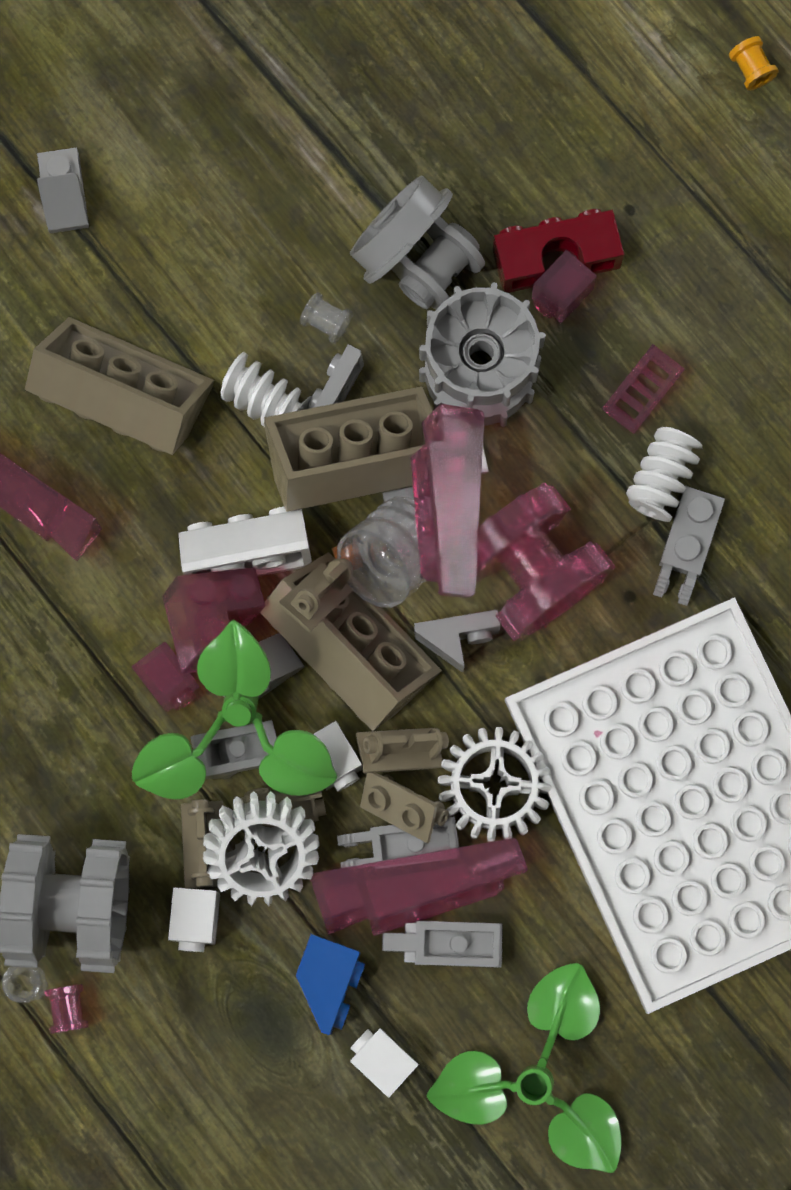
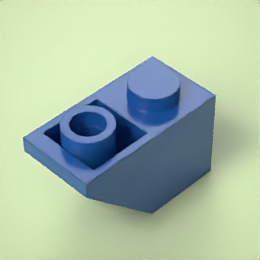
M311 934L296 977L321 1033L331 1035L334 1027L340 1030L343 1028L350 1009L349 1004L343 1003L349 986L357 989L365 964L358 961L360 952Z

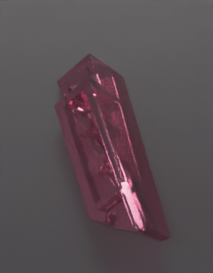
M440 404L422 421L425 444L410 457L420 572L426 581L438 583V593L440 595L469 598L475 594L484 412L479 409Z
M0 453V509L46 542L52 537L78 562L102 530L96 518Z
M511 838L313 873L311 882L328 934L368 919L375 936L405 926V923L421 921L493 897L505 889L503 879L521 873L524 874L528 871L518 841Z

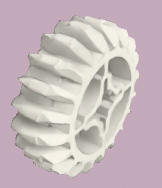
M496 727L494 740H488L485 728L479 729L478 738L480 742L475 744L469 734L464 735L463 743L467 750L464 752L458 746L453 745L450 748V752L458 759L457 762L444 759L441 767L445 770L452 772V776L442 775L438 777V784L451 786V790L439 794L441 802L453 800L455 803L446 809L449 812L448 817H452L458 812L463 815L458 820L456 828L462 830L470 821L474 824L470 836L477 839L481 827L488 829V842L495 841L497 829H502L504 840L510 841L512 839L510 827L514 825L521 835H525L528 829L523 819L526 817L534 824L539 823L541 818L532 809L537 807L546 810L549 802L538 797L539 793L547 794L551 790V785L540 783L539 780L540 776L551 775V769L547 767L537 769L535 766L536 762L545 758L544 753L539 752L530 757L527 753L532 747V741H526L522 748L515 745L519 738V732L515 730L511 733L509 742L503 741L502 727ZM491 752L490 765L485 772L471 774V776L461 775L462 770L471 759L479 754ZM504 753L511 755L522 764L528 774L529 781L513 777L506 772L504 768ZM495 764H497V775L501 776L500 782L505 780L508 787L500 789L494 806L492 804L493 794L489 793L490 787L485 789L483 782L490 781L491 775H493L495 770ZM460 788L480 793L486 800V817L477 814L466 804ZM519 793L529 794L526 804L518 812L505 818H499L503 798L508 795H518Z
M254 791L250 794L249 803H244L242 799L236 796L233 800L234 810L222 805L219 809L220 819L211 818L209 822L211 833L204 835L203 845L207 849L203 852V860L206 864L210 865L208 867L209 877L211 879H218L217 886L221 892L232 888L231 897L234 901L238 900L243 894L247 895V900L251 907L256 902L257 897H264V902L270 906L273 900L272 896L277 894L286 902L289 897L288 888L301 892L303 888L302 879H311L313 876L311 865L318 863L319 855L315 849L319 847L318 835L313 834L315 831L314 822L311 819H304L305 810L302 806L291 810L292 803L288 796L279 804L275 803V794L271 791L266 796V801H259L258 795ZM261 824L274 825L275 827H265ZM243 829L245 839L235 845V850L227 853L226 849L230 840ZM254 839L258 847L264 846V851L268 847V858L264 851H258V847L254 850ZM296 845L291 858L279 868L277 864L278 858L288 853L287 848ZM253 870V871H258V872H260V873H253V872H249V871Z

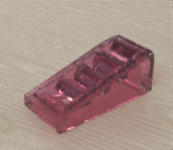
M652 344L603 406L602 410L635 434L685 372V369ZM651 361L669 374L665 381L647 368ZM641 374L660 387L655 394L637 380ZM631 386L650 400L646 406H643L627 393ZM620 399L639 412L635 419L616 405Z

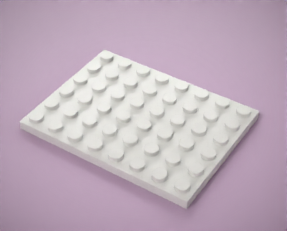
M735 597L505 698V703L523 742L531 740L533 743L532 747L528 750L529 756L532 757L539 752H543L545 758L536 762L535 766L537 769L550 768L551 775L540 776V780L542 783L551 785V790L547 792L548 798L646 1014L791 949V714Z

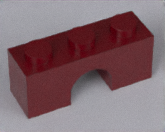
M590 209L580 213L576 218L562 220L560 217H552L541 221L538 226L524 229L522 226H510L501 230L499 234L494 235L493 253L502 290L510 293L542 286L545 274L542 260L546 255L556 251L566 252L576 259L581 277L620 269L624 258V251L613 210L601 212L600 209Z

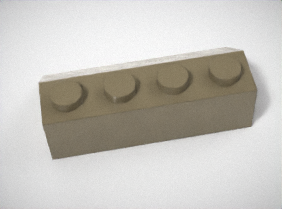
M68 317L34 348L25 390L39 396L45 402L55 403L67 408L81 418L92 419L112 428L114 432L120 435L130 436L144 442L156 451L173 455L188 438L213 387L214 380Z
M422 386L264 417L274 481L286 512L423 484V477L427 476L445 477L449 446Z
M328 552L282 579L258 611L324 679L328 686L341 697L355 712L357 717L374 731L395 716L435 679L442 670L353 577L347 583L353 589L352 593L310 633L277 605L281 599L322 562L328 566L335 559Z

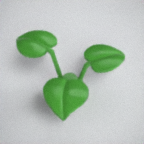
M235 620L230 621L223 631L204 648L198 660L197 673L201 683L211 693L225 696L222 711L218 712L217 719L200 744L192 750L190 742L182 734L167 733L160 735L143 747L136 757L132 769V780L142 789L169 799L190 797L202 787L206 778V767L197 757L206 750L223 722L227 721L236 727L245 726L252 722L255 725L263 750L268 753L260 762L259 774L269 787L283 794L300 796L319 792L333 784L337 779V772L333 767L328 749L314 734L303 730H290L276 738L274 747L269 743L262 724V714L257 712L259 695L264 693L270 682V663L254 636Z
M579 963L568 964L551 971L541 979L533 989L528 1000L527 1012L530 1023L537 1029L550 1030L538 1064L526 1067L521 1072L517 1082L501 1081V1067L492 1056L481 1051H466L455 1056L445 1066L434 1085L428 1091L427 1098L444 1114L469 1124L491 1123L504 1114L507 1108V1099L502 1089H510L512 1092H517L519 1098L529 1105H540L546 1102L548 1105L557 1106L564 1112L557 1114L552 1119L548 1130L549 1144L555 1155L566 1164L576 1168L613 1173L619 1162L622 1143L619 1122L612 1107L604 1099L592 1093L579 1095L570 1107L567 1102L553 1096L551 1093L554 1087V1078L550 1070L546 1068L557 1034L567 1040L584 1038L596 1027L600 1016L598 994L585 968Z

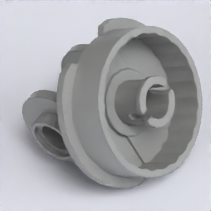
M420 176L395 196L370 223L350 251V255L366 269L363 278L367 283L371 284L377 281L389 270H392L401 280L398 285L409 299L424 309L432 307L437 310L449 298L445 290L452 283V276L457 277L464 268L474 273L480 272L485 266V261L478 251L480 247L476 239L463 227L456 223L448 225L440 217L453 196V193L448 188L438 191L424 176ZM427 232L434 242L414 264L405 255L422 235Z

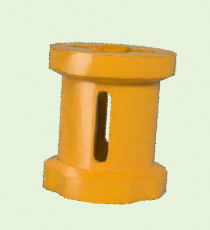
M759 36L742 41L729 53L731 61L738 63L746 78L744 85L747 90H755L766 85L779 72L778 68L775 65H771L761 48L763 41Z

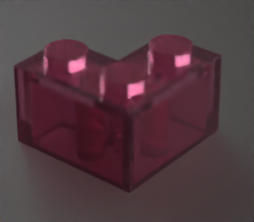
M255 567L176 576L165 591L162 598L181 673L197 672L200 654L223 631L230 621L235 620L242 626L250 625L265 607Z

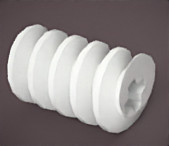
M242 352L233 361L222 382L221 398L226 402L234 400V407L240 411L247 409L248 416L253 420L261 417L262 426H264V417L307 409L311 399L310 396L304 402L299 403L298 399L301 390L297 387L287 395L285 390L288 381L284 378L275 386L272 385L275 373L272 370L267 371L260 377L258 374L261 363L255 361L248 368L245 367L248 354Z
M661 427L657 429L654 435L656 442L650 443L647 449L649 456L644 457L641 461L640 466L642 470L636 472L633 478L636 485L629 486L626 495L629 499V504L640 513L657 520L670 522L672 516L663 508L664 506H678L679 501L670 494L672 491L684 493L686 487L677 479L678 477L691 479L693 473L684 465L685 463L698 464L700 458L691 450L692 448L701 449L703 445L692 436L671 427Z

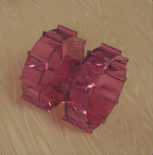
M546 482L523 495H519L496 514L487 518V521L461 542L457 552L451 556L469 582L475 579L479 583L495 572L505 569L518 586L520 591L506 601L502 610L495 615L513 641H516L518 638L522 641L529 635L549 625V623L575 606L594 588L600 585L608 574L616 568L597 542L592 544L589 541L584 546L563 557L547 534L560 524L559 522L571 508L552 484L548 486Z

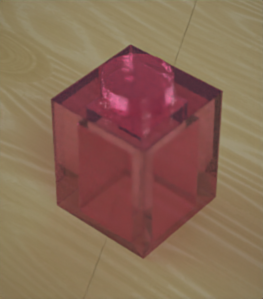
M566 250L534 283L531 297L534 299L533 304L545 317H554L562 323L594 290L597 276Z
M165 641L132 666V669L166 712L172 708L178 711L187 706L196 697L194 691L199 688V685Z

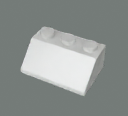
M278 507L270 510L269 516L253 518L251 514H242L229 518V523L212 526L211 522H199L189 525L187 527L188 531L179 532L182 572L191 589L300 569L312 562L302 509L286 512L285 507Z

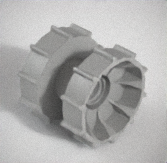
M493 282L491 288L476 287L462 291L459 286H456L454 288V295L445 300L435 312L432 310L427 311L428 328L426 331V343L419 347V359L425 361V367L419 369V381L426 382L429 395L434 401V413L437 414L442 411L450 418L464 423L465 429L469 431L472 425L486 426L500 423L502 427H505L507 418L516 413L525 402L529 404L533 402L534 390L531 388L533 383L537 381L541 356L538 355L539 348L544 346L546 334L538 331L535 319L529 311V300L521 302L511 294L498 290L497 283ZM477 351H483L488 353L492 360L482 365L474 363L470 356Z
M18 834L17 841L9 844V853L4 873H2L0 953H2L5 959L4 965L38 968L39 961L42 957L46 956V946L50 931L77 933L76 958H79L81 963V971L114 973L115 966L121 961V951L127 928L126 921L130 893V856H128L126 850V841L93 839L92 846L86 849V858L82 876L55 874V851H53L50 844V836Z

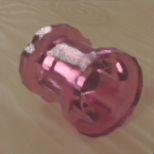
M83 984L44 991L45 998L50 999L53 1025L49 1028L50 1034L89 1027L88 1021L83 1019L80 993L84 991Z

